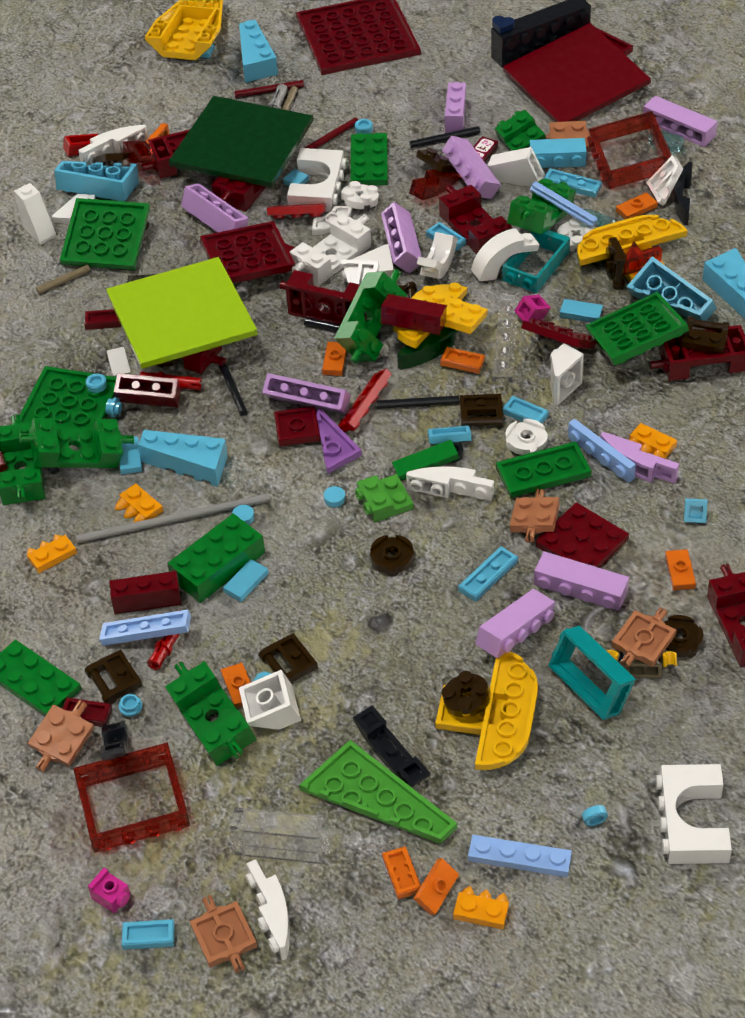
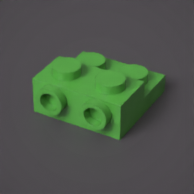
M397 474L381 480L375 475L357 481L355 495L358 501L362 500L365 514L367 516L370 515L374 523L414 509V503Z

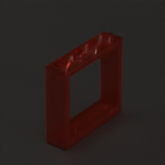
M653 111L588 129L589 148L592 147L593 159H597V169L602 171L600 172L602 182L606 181L608 189L651 178L672 156ZM648 129L659 157L610 170L600 142Z
M168 742L130 752L125 757L105 762L101 760L73 768L94 853L108 851L111 848L124 844L130 845L146 838H155L160 834L179 831L190 826ZM166 765L178 811L97 833L86 787Z

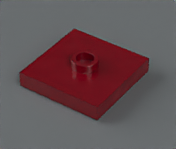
M315 406L274 412L279 447L320 441Z

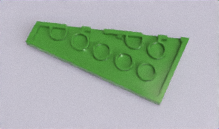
M351 740L299 785L300 791L439 844L444 842L457 829V822Z

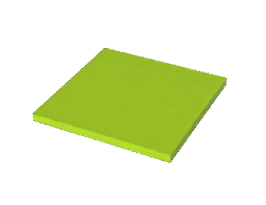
M219 257L106 288L107 296L141 369L258 335L257 328Z

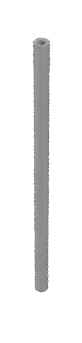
M267 494L83 533L76 535V540L78 544L234 510L239 505L252 506L269 502Z

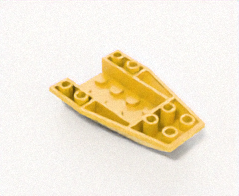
M179 0L154 21L145 35V40L162 57L197 60L211 47L221 30L223 0Z

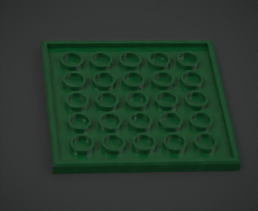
M213 96L170 158L169 166L272 188L313 123V115Z

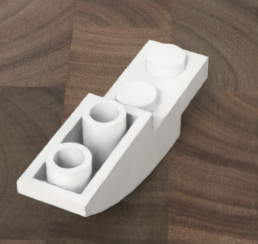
M135 125L118 128L91 138L89 145L78 150L80 161L86 162V165H91L94 163L93 157L109 153H126L144 144L148 139L147 126Z
M428 467L409 471L406 474L407 489L444 498H448L450 492L488 501H492L494 497V480L476 477V470Z
M255 859L247 863L248 874L245 877L251 889L255 887L258 893L256 894V899L260 905L258 907L260 918L257 919L261 931L268 933L270 937L268 943L274 954L278 952L283 961L287 959L290 942V928L285 897L276 874L266 879Z

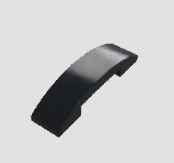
M688 162L683 167L675 187V210L678 218L684 225H688L690 198H683V188L690 189L693 162Z
M373 705L353 717V721L380 760L392 773L410 787H414L430 776V772L416 756L412 757L386 727L387 722Z
M125 721L102 726L101 734L104 741V746L100 748L102 760L105 762L128 756L129 741Z

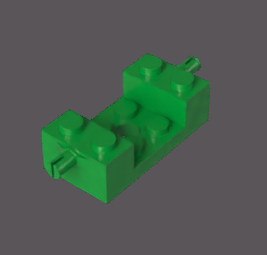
M550 179L538 181V183L568 201L574 202L576 190L571 189L565 181H561L559 184L553 183ZM532 193L531 199L527 196H518L511 201L507 223L542 235L568 213Z
M397 269L393 270L390 277L384 271L366 272L334 337L352 355L350 361L354 364H358V361H376L383 347V343L376 336L382 326L381 306L387 295L407 296L397 284V280L401 275V272Z
M14 414L11 416V425L0 426V451L4 454L8 466L7 470L0 472V497L3 505L45 499L43 467H34L31 443L20 442L19 440L20 433L29 434L32 421L20 423V416L18 414H15L16 420Z
M33 418L29 434L20 433L19 440L20 442L31 443L34 467L118 468L123 455L121 444H134V435H121L117 419H96L93 429L56 428L55 418ZM69 446H77L79 450L74 451Z
M205 661L191 670H187L183 662H178L182 669H180L178 664H175L174 668L180 676L165 686L171 698L216 766L233 755L235 758H239L237 753L242 756V749L257 740L250 726L239 710L235 708ZM219 714L215 721H208L210 715Z

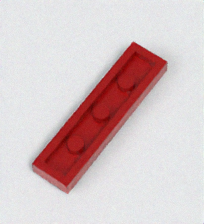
M387 368L372 376L338 426L344 433L349 430L354 431L360 425L359 421L369 412V406L379 398L378 393L388 385L387 380L392 373Z

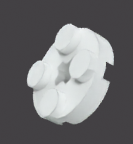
M352 181L349 183V186L342 189L341 200H344V204L348 207L364 209V206L370 205V208L378 203V188L374 185L368 186L360 184L358 181Z
M571 218L569 222L562 224L557 229V233L570 237V251H575L578 248V244L583 240V236L592 229H595V227H589L578 219Z
M523 419V422L517 423L515 421L511 423L505 433L506 448L519 455L543 450L548 442V434L545 431L544 425L532 419ZM527 435L530 436L529 439H524V438H522V437H526Z

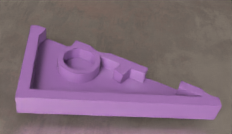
M321 408L316 409V416L326 471L329 474L362 456V450Z

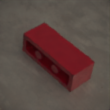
M388 294L381 306V324L440 335L446 323L447 305Z
M117 373L114 394L116 398H119L120 402L178 408L181 386L178 379Z
M177 571L109 580L111 602L115 615L182 605Z

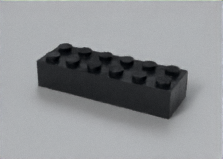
M566 0L515 19L514 29L499 34L494 27L491 28V58L503 68V66L589 24L591 5L586 0Z

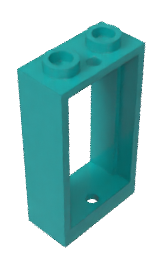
M547 230L542 235L530 232L540 244L539 247L554 252L553 256L540 272L534 276L518 270L531 252L514 254L502 266V281L537 293L570 253V237L551 230Z
M580 625L567 628L561 632L558 644L553 650L552 658L548 664L603 720L620 714L636 681ZM575 647L612 681L607 694L601 691L570 660Z

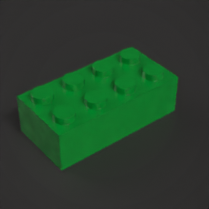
M232 513L167 563L169 572L177 571L179 587L201 603L230 581L250 559L255 561L265 553L263 535Z

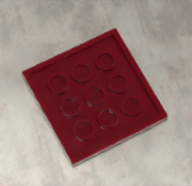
M274 221L200 236V241L208 260L219 257L232 283L292 271V267L295 266V262Z

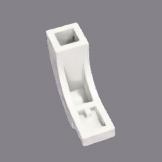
M516 228L506 230L484 244L473 261L471 271L479 281L496 280L500 267L506 259L517 253L538 251L540 244L531 233L520 234Z
M435 232L428 257H418L417 265L421 266L420 275L437 279L443 278L452 262L458 238Z

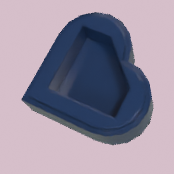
M495 16L492 19V26L501 34L514 29L515 20L511 17Z

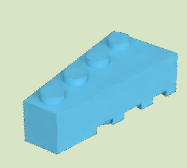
M256 20L239 23L245 83L278 75L276 56Z
M61 161L54 170L57 190L95 195L98 198L125 202L139 183L137 164H130V167L122 166V163H114V166H103V162L86 165V162Z
M734 248L704 262L702 280L745 319V261L738 250Z
M653 256L626 286L632 296L640 299L659 292L678 314L685 317L692 316L695 319L707 321L717 309L711 298Z
M143 430L138 444L141 462L164 470L167 468L175 470V473L179 475L185 473L194 476L195 480L201 482L203 480L209 481L211 485L216 487L219 485L228 457L226 440L223 438Z

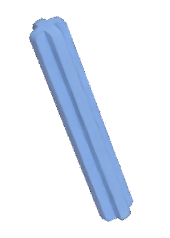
M533 182L530 191L589 227H593L596 224L597 217L538 182Z

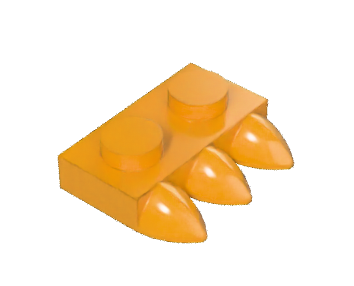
M642 423L629 435L630 441L642 444L643 452L653 453V455L664 459L677 446L676 439Z
M136 483L119 494L120 499L115 505V510L126 509L124 518L135 517L133 523L155 518L164 512L163 506Z
M57 534L54 535L52 542L41 541L40 548H28L27 558L38 573L77 554L76 547L68 537Z
M468 886L458 893L453 919L503 930L509 909L508 898L505 893H502L496 899H492L487 889L476 896L472 887Z

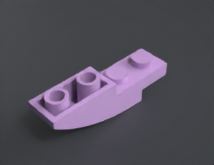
M601 433V439L636 464V477L650 483L656 477L675 484L678 479L679 463L643 452L642 444L609 433Z

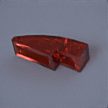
M132 140L123 142V153H130V156L127 158L130 163L138 164L157 160V156L146 141Z
M436 169L426 170L423 178L412 180L409 193L422 201L431 199L446 191V185L449 186L451 184L453 186L461 176L457 171L439 172Z

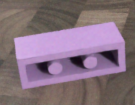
M448 82L445 133L463 130L466 83Z

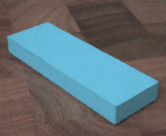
M551 168L544 177V179H550L556 184L565 181L571 189L576 190V193L596 198L602 187V181Z
M500 546L458 586V591L476 602L518 562V556Z

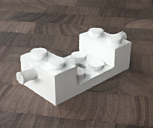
M342 213L330 222V235L314 247H310L304 242L290 251L295 262L292 272L297 270L313 274V283L320 286L344 268L341 262L342 259L351 260L372 247L371 229L363 225L369 221L368 216L364 214L359 219L354 220Z

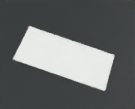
M124 347L106 350L113 376H116L117 373L125 374L131 372Z

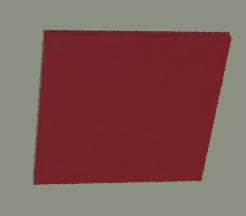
M354 0L295 12L296 19L321 75L421 55V49L396 0Z
M591 23L503 66V72L554 122L578 121L651 83V78Z

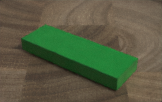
M448 440L393 461L392 465L400 481L406 479V474L409 471L439 467L459 459V455L452 440Z

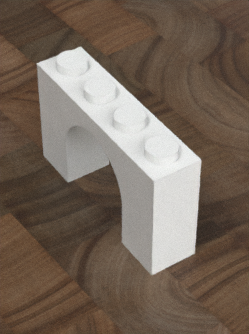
M300 148L297 157L298 171L307 175L323 176L327 179L318 184L290 183L287 194L288 205L326 203L325 212H331L334 205L338 204L337 193L341 192L340 181L344 180L343 169L347 168V158H344L342 150Z
M721 764L661 765L660 775H656V789L661 790V796H658V810L663 811V817H660V831L665 832L666 839H662L663 854L668 856V864L729 863L732 851L729 828H696L685 823L676 811L679 805L688 800L721 799L723 791Z

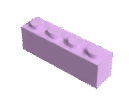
M654 96L643 106V122L705 147L716 136L718 121L663 98Z
M451 136L442 151L467 185H472L481 194L482 198L492 199L501 186L500 182L468 139Z
M201 184L185 186L181 207L187 210L189 214L200 219L202 223L207 224L213 231L222 232L248 225L249 218Z
M393 202L381 213L393 264L410 274L419 267L417 265L418 257L422 256L410 212Z
M267 373L262 392L268 398L308 407L315 406L317 409L321 408L322 410L346 415L351 397L344 389Z
M544 551L534 570V585L582 599L585 602L595 603L608 609L620 611L628 593L629 577Z
M532 589L479 626L475 645L496 658L510 652L519 642L522 643L526 637L536 633L545 623L548 624L553 619L555 601Z

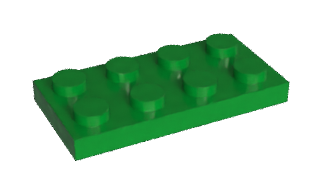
M387 133L351 134V182L358 181L360 184L368 186L388 185Z
M576 441L496 462V470L510 498L536 492L537 489L540 491V489H547L591 477L592 474Z
M16 639L0 652V686L44 717L53 705L62 708L66 698H73L82 689L79 682Z

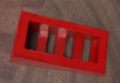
M99 134L64 136L63 149L68 157L78 155V150L89 145L90 139Z

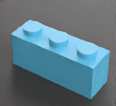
M585 138L530 140L529 147H532L542 168L586 167L587 151Z

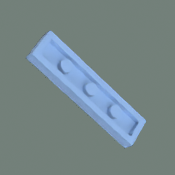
M576 419L569 422L568 438L572 442L576 441L586 453L595 457L602 465L607 466L618 477L623 478L628 483L635 479L636 464Z
M187 609L103 623L99 640L102 646L186 633L189 632L191 614Z
M472 835L468 861L568 877L572 850Z

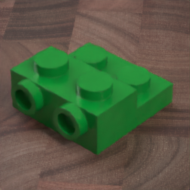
M525 109L521 112L516 111L510 119L500 121L497 127H495L497 138L509 151L528 148L530 140L547 139L545 133L536 125L534 118Z

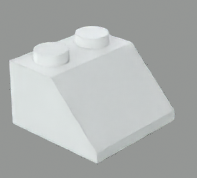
M565 343L558 349H554L550 355V387L555 406H558L582 384L584 354Z
M282 670L239 687L246 721L249 726L280 730L301 721L292 684Z

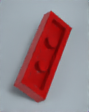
M326 203L270 206L267 208V216L273 215V218L277 219L291 214L292 218L303 217V214L310 213V217H317L326 211Z

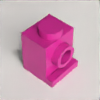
M539 294L522 297L514 312L522 321H531V318L543 320L551 307Z
M103 868L88 885L91 899L114 914L120 907L127 904L131 895L128 884L110 874L106 868Z

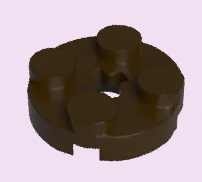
M384 535L376 539L371 545L370 561L378 571L386 573L390 577L397 576L400 572L407 570L414 562L413 545L404 536L395 535V537L388 538V535ZM390 552L391 554H393L394 552H396V555L388 556V553Z
M673 615L668 617V620L664 621V623L676 629L675 636L680 633L684 638L678 639L674 637L666 650L676 652L677 657H694L703 642L701 626L699 625L698 627L694 623V619L688 616Z
M462 671L458 676L450 680L441 691L446 709L457 717H463L462 714L477 715L488 706L490 701V689L487 681L480 675L472 674L470 671ZM470 692V697L464 696L462 698L463 694Z

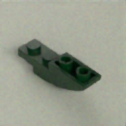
M444 326L440 335L430 333L417 348L407 345L400 349L397 354L398 369L412 368L438 357L444 353L446 347L454 345V335L458 330Z

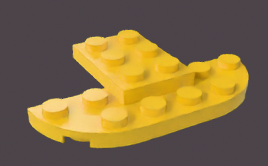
M659 215L636 216L600 226L587 232L583 236V240L578 244L577 260L580 266L607 259L606 247H608L609 238L616 237L627 257L623 273L628 281L631 282L652 256L664 264L652 246L686 237L688 230L674 219L668 221L659 218Z
M459 283L425 286L412 297V299L447 305L446 323L444 326L471 334L488 314V309L477 304L462 301L467 295L468 287L461 286ZM393 326V331L398 334V339L413 348H417L430 334Z
M511 651L496 658L490 684L489 704L482 712L474 716L470 714H462L463 717L452 715L446 709L441 694L435 729L480 735L475 770H492L506 766L516 760L526 749L530 740L538 694V682L534 670L530 669L523 662L522 657ZM470 692L463 694L462 698L464 696L470 697Z

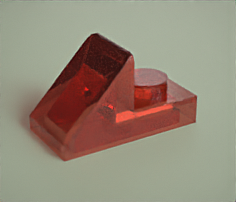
M633 242L626 254L624 274L628 275L640 271L652 256L661 262L662 249L660 246L640 250L637 244Z

